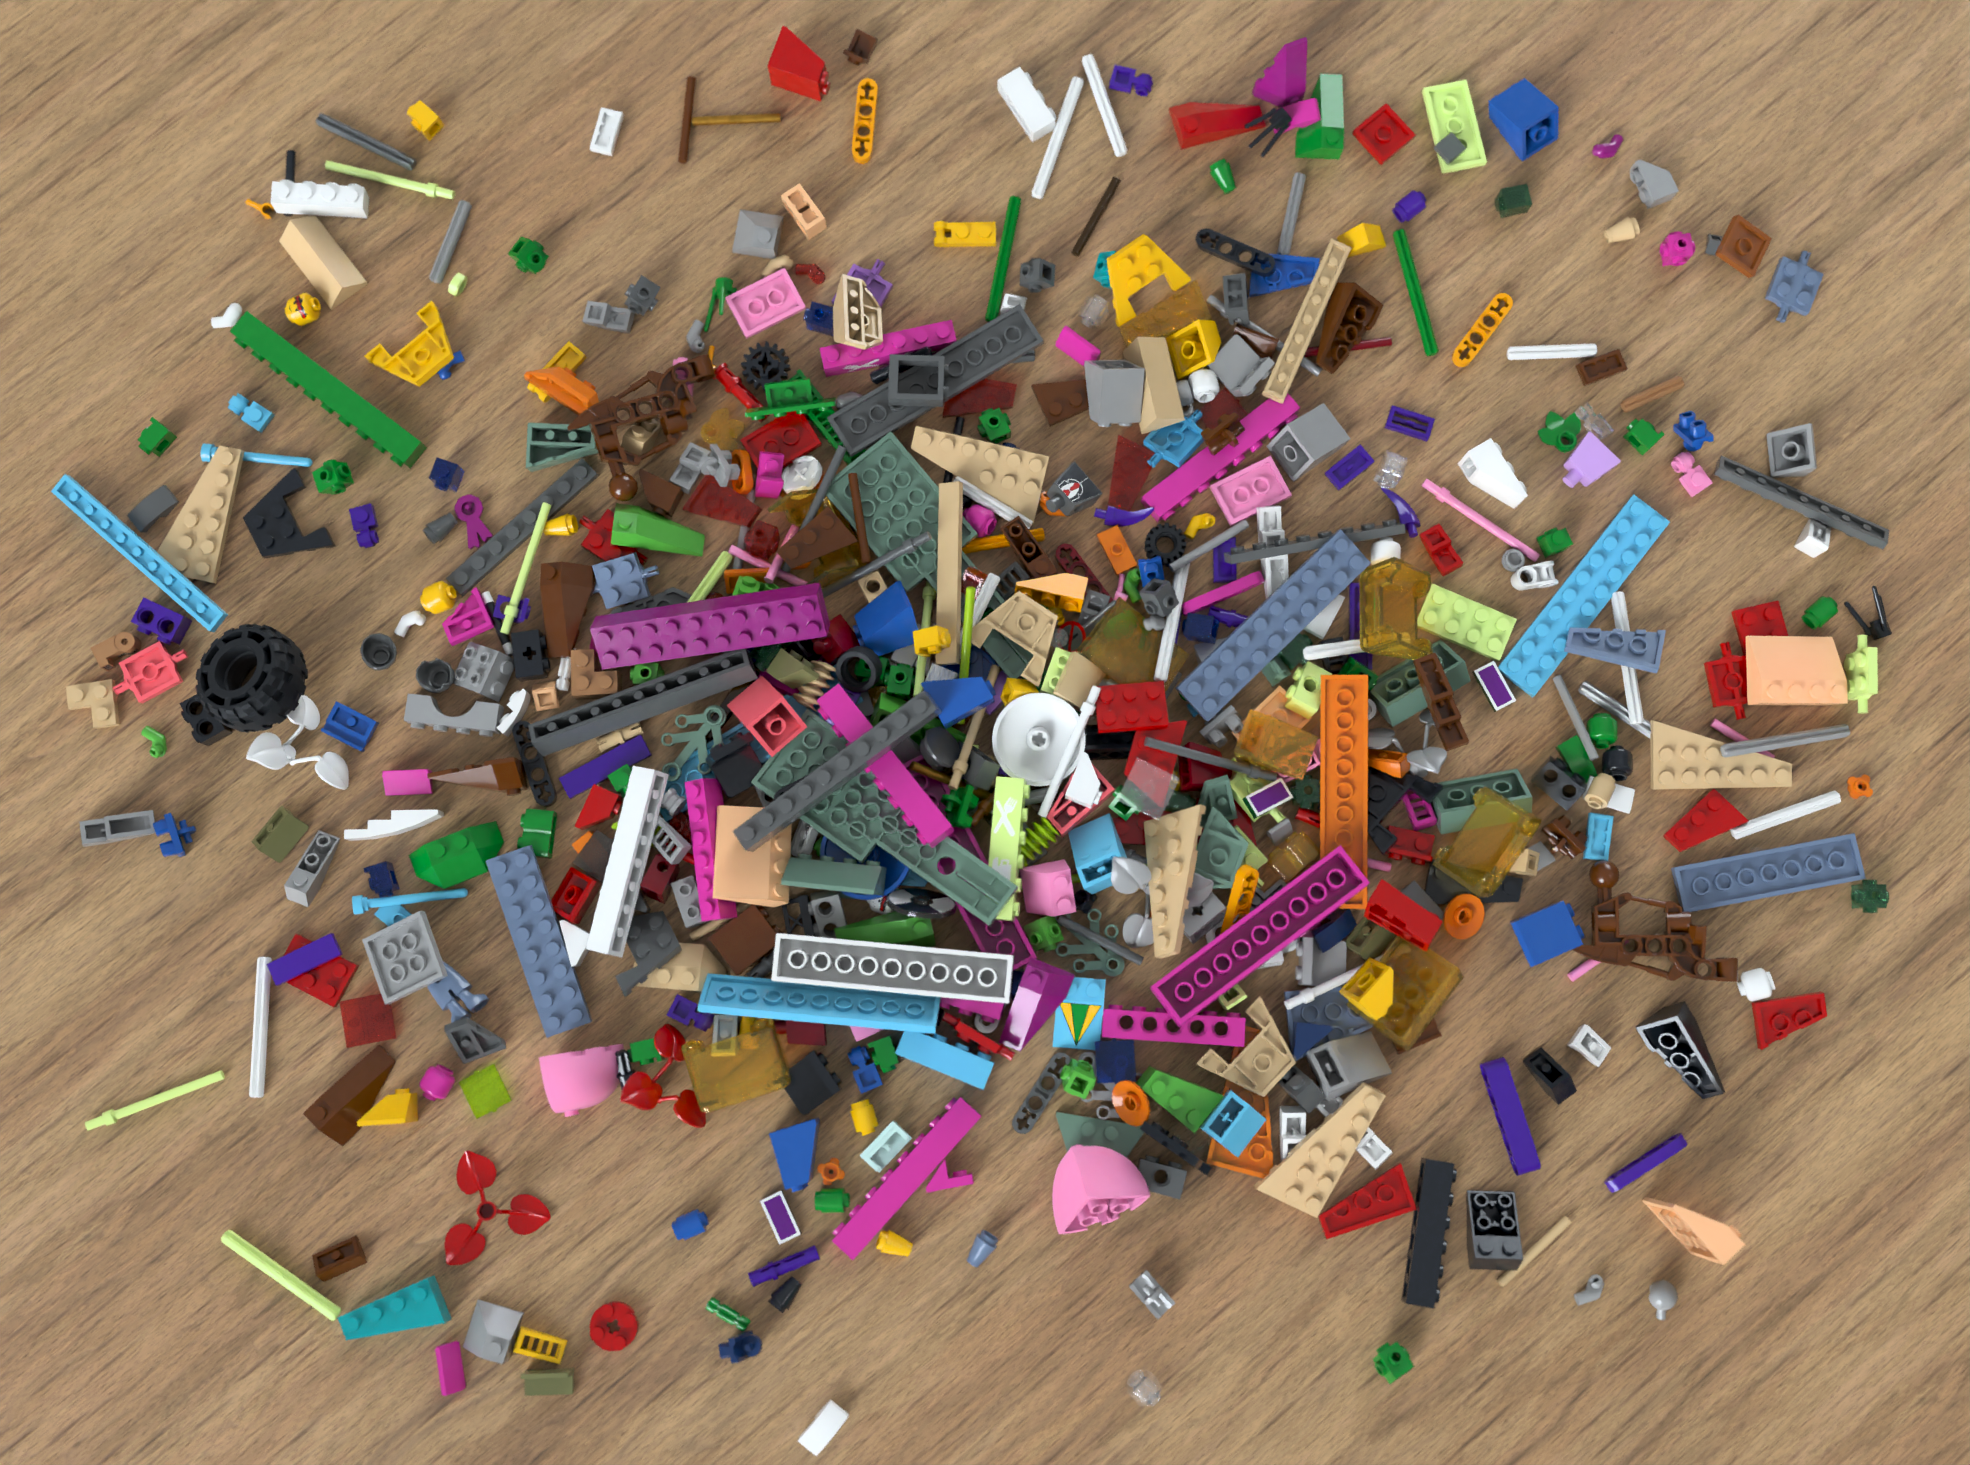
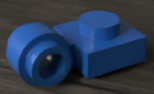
M859 1045L852 1048L851 1052L848 1053V1057L852 1066H859V1069L852 1073L861 1094L883 1085L875 1063L866 1064L867 1060L870 1059L866 1046L861 1047Z

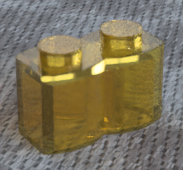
M1303 831L1299 834L1293 832L1285 840L1287 845L1283 849L1277 847L1268 855L1270 860L1267 864L1285 883L1291 880L1320 853V849Z

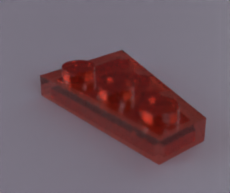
M983 379L947 400L944 404L942 417L982 413L990 408L994 410L1000 408V410L1011 409L1014 405L1017 384Z
M1120 435L1117 438L1108 505L1130 511L1152 469V465L1150 466L1147 460L1155 453Z
M713 475L704 476L682 508L683 511L746 528L752 526L762 511L760 507L729 486L720 487Z

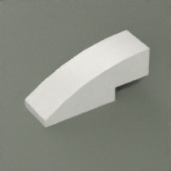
M1280 1106V1162L1306 1137V1112L1301 1106Z

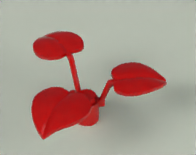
M664 1024L655 1033L654 1044L659 1054L668 1058L667 1063L652 1080L644 1072L638 1071L633 1073L623 1087L620 1102L649 1111L654 1109L657 1103L676 1100L673 1109L678 1118L688 1125L703 1128L706 1124L705 1105L702 1098L696 1092L685 1089L680 1093V1096L662 1097V1087L656 1083L672 1064L673 1059L678 1062L683 1061L687 1056L688 1050L685 1038L680 1031L670 1024Z
M465 1151L458 1163L456 1179L459 1188L465 1194L471 1195L479 1190L482 1202L477 1207L479 1219L474 1229L468 1224L461 1223L454 1225L447 1232L444 1242L447 1265L466 1264L476 1259L483 1252L486 1240L477 1231L483 1221L492 1220L497 1214H510L508 1225L514 1233L519 1235L535 1232L551 1218L545 1204L529 1194H520L513 1197L510 1202L511 1210L498 1209L494 1202L486 1201L483 1188L490 1187L494 1183L497 1175L496 1167L487 1157L471 1151Z

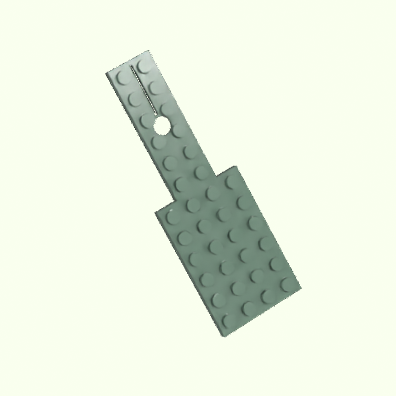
M890 431L835 475L825 496L857 533L848 474L857 473L868 547L877 558L903 545V541L909 538L914 539L928 531L932 536L931 540L918 546V550L910 554L906 553L884 566L897 581L901 580L907 593L924 579L937 592L939 487ZM962 516L963 548L975 539L978 533ZM963 551L961 571L962 623L964 622L966 587L976 588V601L986 581V578ZM996 590L987 608H991L993 611L1005 602ZM992 629L982 647L1008 678L1018 679L1034 655L1003 634L1000 635V632Z
M806 709L800 717L807 725V728L773 757L770 756L751 781L754 786L772 799H774V795L778 790L812 773L846 748L845 744L848 741L845 737L839 738L829 723L809 709ZM863 770L800 817L801 820L862 864L876 845L989 926H991L1018 889V886L949 837H946L934 848H931L928 843L923 845L915 835L919 831L914 825L911 827L907 825L901 817L905 813L900 807L895 809L887 799L890 794L886 789L881 791L873 781L876 777L871 771L867 774ZM950 857L956 862V868L951 874L944 875L939 872L938 863L942 858Z

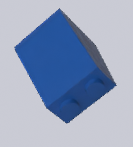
M1525 78L1488 101L1489 118L1522 162L1558 139L1559 107Z
M901 580L895 582L854 615L856 625H853V630L859 645L873 650L878 656L914 644L913 631H917L918 626Z
M982 677L925 681L921 683L924 691L931 695L941 709L942 713L938 716L946 729L995 702L993 696L996 693L989 680L985 682Z
M1561 900L1510 921L1530 967L1583 945L1581 939L1585 938L1580 925H1574L1572 917L1575 914L1570 903L1565 905V902Z
M819 1117L769 1133L785 1190L791 1188L792 1192L805 1189L813 1179L820 1127Z

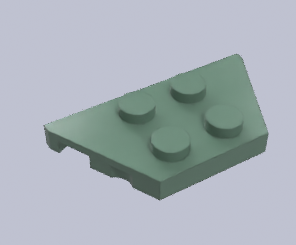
M1213 806L1196 848L1198 855L1194 873L1213 880L1214 885L1212 889L1232 888L1236 872L1241 866L1249 843Z
M1056 1112V1118L1067 1152L1075 1145L1100 1146L1114 1150L1127 1158L1144 1133L1140 1130L1141 1126H1131L1122 1122Z

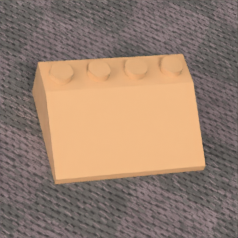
M1746 636L1748 705H1840L1848 703L1847 679L1833 637Z
M717 806L713 898L767 907H778L789 903V886L781 885V880L791 857L792 823L755 851H745L732 831L763 808Z
M1647 1197L1642 1199L1648 1208L1692 1255L1724 1265L1745 1245L1740 1239L1742 1235L1732 1225L1727 1226L1724 1223L1675 1204Z

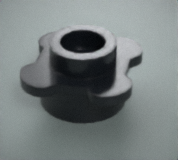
M1086 890L1076 892L1074 894L1076 911L1081 910L1085 914L1091 912L1093 902L1097 900V895L1089 894Z

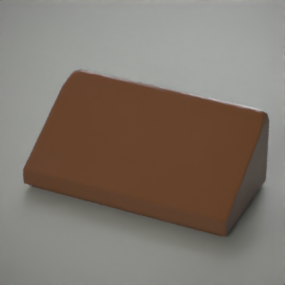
M357 1236L312 1255L315 1274L323 1282L367 1263Z

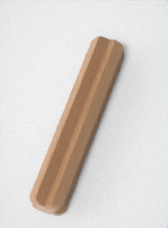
M1677 376L1623 400L1620 406L1623 412H1630L1681 389L1685 383L1681 376Z

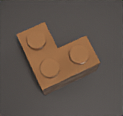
M594 649L571 650V696L576 700L601 699L622 691V675L618 671H599V657Z

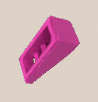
M1415 793L1411 795L1406 794L1402 798L1414 831H1420L1436 825L1437 818L1431 803L1428 804L1422 799V801L1411 804V800L1420 798ZM1425 807V810L1414 812L1415 809ZM1428 816V818L1417 820L1418 818Z

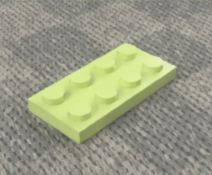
M1467 80L1423 88L1422 95L1434 144L1436 145L1452 132L1466 147L1465 152L1450 164H1447L1437 153L1442 174L1484 166L1487 160Z
M1432 583L1416 618L1414 627L1498 662L1502 657L1517 619Z

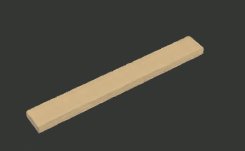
M1334 239L1330 240L1264 388L1263 396L1283 404L1352 247Z
M960 481L939 483L936 625L948 629L951 636L950 647L942 649L941 653L936 654V665L939 666L960 664L963 483Z

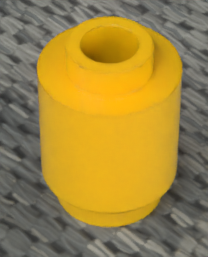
M869 1099L851 1104L852 1110L850 1113L856 1133L861 1132L862 1136L876 1132L875 1127L879 1126L873 1104L869 1103Z

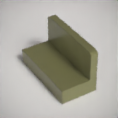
M281 805L251 842L259 851L281 863L309 829V826Z
M1364 917L1345 942L1347 948L1367 961L1369 957L1373 959L1379 957L1395 937V934Z
M574 1368L532 1369L521 1373V1379H525V1396L575 1393Z

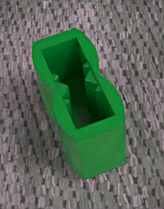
M526 808V812L522 814L520 820L523 835L518 838L517 849L532 845L537 858L551 859L554 848L557 813L555 811Z

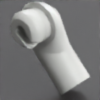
M237 303L230 304L223 316L211 318L212 327H233L242 315V307Z

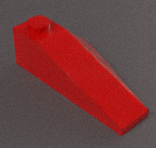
M1189 102L1169 108L1181 150L1266 127L1263 120L1248 129L1245 128L1246 124L1262 116L1260 105Z

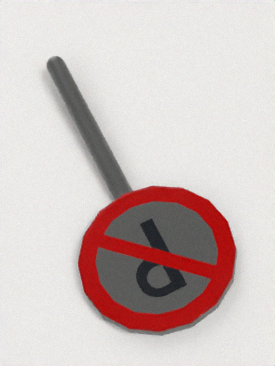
M1113 600L1083 626L1076 621L1063 623L1056 634L1058 648L1068 652H1081L1087 642L1086 629L1111 609L1117 601Z

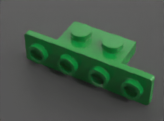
M810 378L766 383L764 386L768 406L746 409L745 417H751V420H759L769 414H774V417L786 416L787 412L796 411V414H805L810 412L809 409L818 408L819 411H827L836 405V397L813 400Z

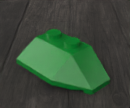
M497 821L468 827L427 843L411 853L409 857L416 877L447 889L489 872L486 860L497 857L504 845V840Z

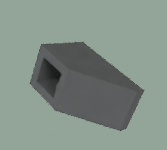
M1295 1065L1277 1082L1308 1113L1326 1098L1316 1084Z

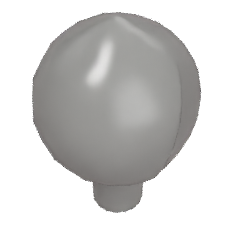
M1660 1280L1650 1285L1649 1302L1656 1308V1318L1665 1320L1666 1310L1675 1306L1678 1300V1293L1670 1282Z

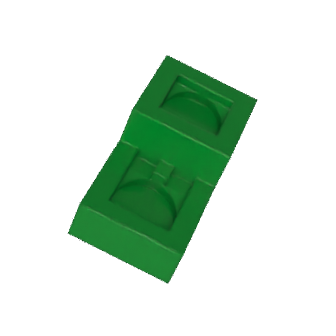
M1578 735L1555 747L1563 761L1567 764V769L1573 774L1575 772L1580 774L1586 780L1585 783L1588 782L1589 776L1597 777L1596 769L1592 761H1590Z

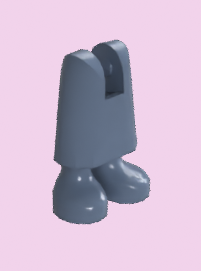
M443 961L448 976L440 982L437 981L428 985L427 988L443 1011L450 1010L452 1014L451 1023L465 1017L470 1019L472 1015L458 1001L461 999L469 1011L475 1013L489 1002V998L485 994L475 995L469 992L472 985L460 973Z

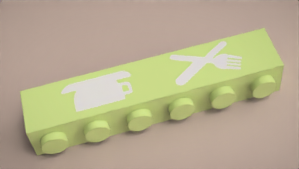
M996 776L988 866L1018 886V889L995 920L1015 922V916H1019L1020 902H1016L1017 893H1021L1022 879L1018 877L1019 869H1023L1024 855L1020 854L1021 846H1025L1026 832L1023 831V822L1028 820V808H1025V799L1030 797V785H1027V781L1024 778Z

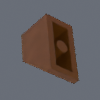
M640 469L638 473L647 500L653 508L652 511L663 517L665 514L672 517L684 495L683 490L662 478Z

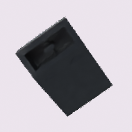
M1467 1190V1253L1469 1269L1518 1270L1523 1261L1515 1192Z

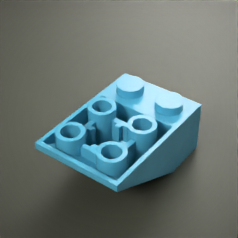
M1108 813L1068 833L1075 866L1084 890L1092 895L1113 886L1111 882L1112 858H1127L1111 814Z

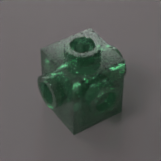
M780 643L754 647L749 654L755 660L753 664L764 673L780 649H784V647Z
M1312 775L1298 776V779L1294 780L1292 785L1289 786V791L1294 797L1292 798L1293 806L1300 805V809H1312L1314 805L1320 802L1319 779H1312ZM1305 787H1310V795L1304 792Z
M1862 880V884L1852 885V909H1863V913H1878V909L1887 908L1889 892L1886 890V884H1877V880Z

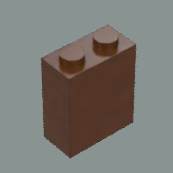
M751 905L709 937L710 941L737 976H740L761 960L763 956L775 949L776 933L783 934L776 924L772 926L767 918L770 916L763 906Z

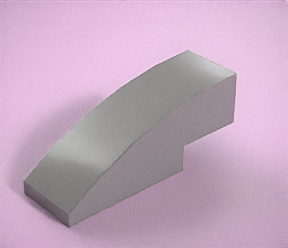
M153 810L80 821L83 847L155 834Z

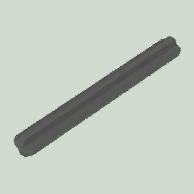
M320 113L316 118V123L319 126L408 170H413L417 161L413 157L328 115Z

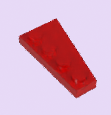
M1398 1163L1319 1214L1318 1218L1325 1239H1330L1417 1210L1401 1163Z

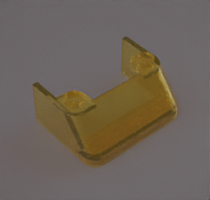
M818 489L791 491L769 507L768 511L769 513L785 511L787 520L791 524L801 526ZM825 495L817 515L829 507L858 540L856 531ZM856 542L819 557L821 565L814 569V579L807 584L820 583L821 588H824L865 566L866 564L861 562L859 543Z

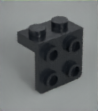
M742 732L737 733L729 739L730 743L724 746L720 743L709 750L711 753L705 759L726 796L729 798L754 786L751 781L763 767L750 746L755 740L750 732L744 735Z
M816 1050L806 1055L804 1059L782 1073L778 1078L791 1100L803 1115L808 1114L842 1090L840 1086L842 1083L841 1079L835 1071L830 1072L826 1066L829 1064L828 1060L822 1052L817 1053Z

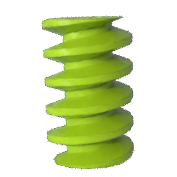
M1040 816L1041 825L1033 822L1034 831L1029 828L1025 829L1027 833L1025 846H1021L1020 854L1024 855L1025 867L1028 866L1026 858L1032 861L1035 860L1033 852L1039 855L1042 854L1040 846L1048 849L1050 848L1048 840L1054 843L1057 842L1055 834L1059 835V833L1045 817Z

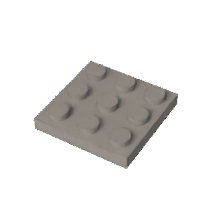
M418 911L362 939L385 1004H392L448 976L425 911Z

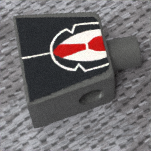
M1074 461L1047 491V496L1050 499L1046 501V506L1051 512H1056L1060 509L1065 516L1069 517L1093 506L1103 493Z

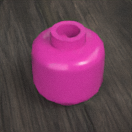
M980 504L966 508L962 514L978 533V537L992 534L996 527L997 520L995 519L994 512Z
M440 1064L428 1067L419 1083L420 1088L424 1091L422 1095L432 1101H435L437 1098L445 1099L455 1084V1078L452 1076L454 1072Z

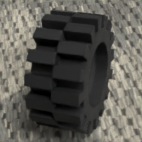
M1169 523L1164 525L1158 524L1157 527H1153L1147 534L1144 543L1147 558L1152 559L1156 556H1161L1162 565L1169 567V564L1181 558L1186 548V537L1182 535V530L1180 528L1176 529L1174 524L1169 526ZM1162 537L1170 538L1174 543V549L1169 553L1160 552L1156 545L1158 539Z

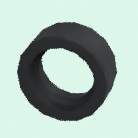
M856 646L850 648L838 658L836 675L844 688L852 692L861 693L869 690L880 680L882 663L879 656L873 650L865 646ZM859 657L865 660L871 670V676L867 681H858L850 675L847 666L849 659Z

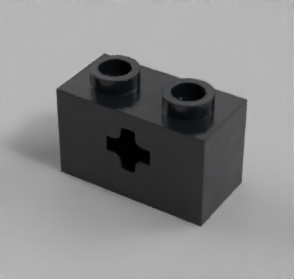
M538 629L511 633L516 678L521 682L548 678L547 671H551L549 658H546L545 649H547L546 635H543ZM531 651H534L536 655H533L531 660L528 656L531 655Z

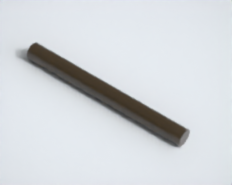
M1113 177L1071 251L1073 255L1079 256L1121 182L1117 177Z

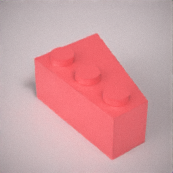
M1093 764L1092 766L1100 782L1099 791L1103 792L1098 805L1093 804L1090 809L1065 799L1066 791L1074 775L1073 772L1046 817L1061 838L1112 796L1115 790Z

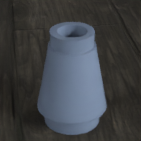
M986 1230L977 1233L966 1259L967 1262L978 1268L997 1248L996 1243L998 1239Z

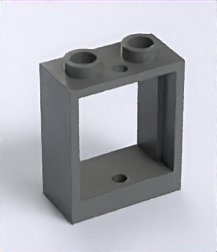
M890 354L889 405L943 407V400H948V386H944V378H949V364H945V356ZM899 365L938 366V394L898 393Z

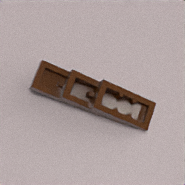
M1436 652L1415 659L1413 662L1418 679L1446 752L1467 745L1469 739L1460 721L1462 717L1453 699L1454 692Z

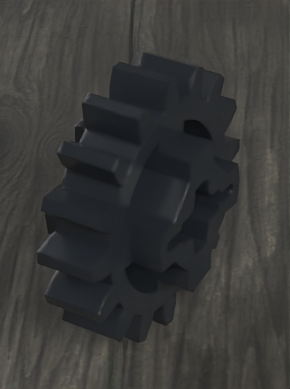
M767 341L764 347L757 343V349L754 350L749 347L751 354L743 355L747 361L741 363L742 368L746 369L742 371L743 376L748 377L747 383L749 385L754 382L756 390L762 386L765 392L764 385L766 383L781 382L782 378H789L785 372L791 371L790 365L787 364L790 362L789 357L784 356V349L778 351L776 343L772 347L769 346ZM771 354L776 356L780 360V362H778V360H774L771 357ZM768 360L769 366H767V369H765L764 373L763 368L765 367V364ZM752 371H754V373H758L761 378L759 379L756 376H754Z

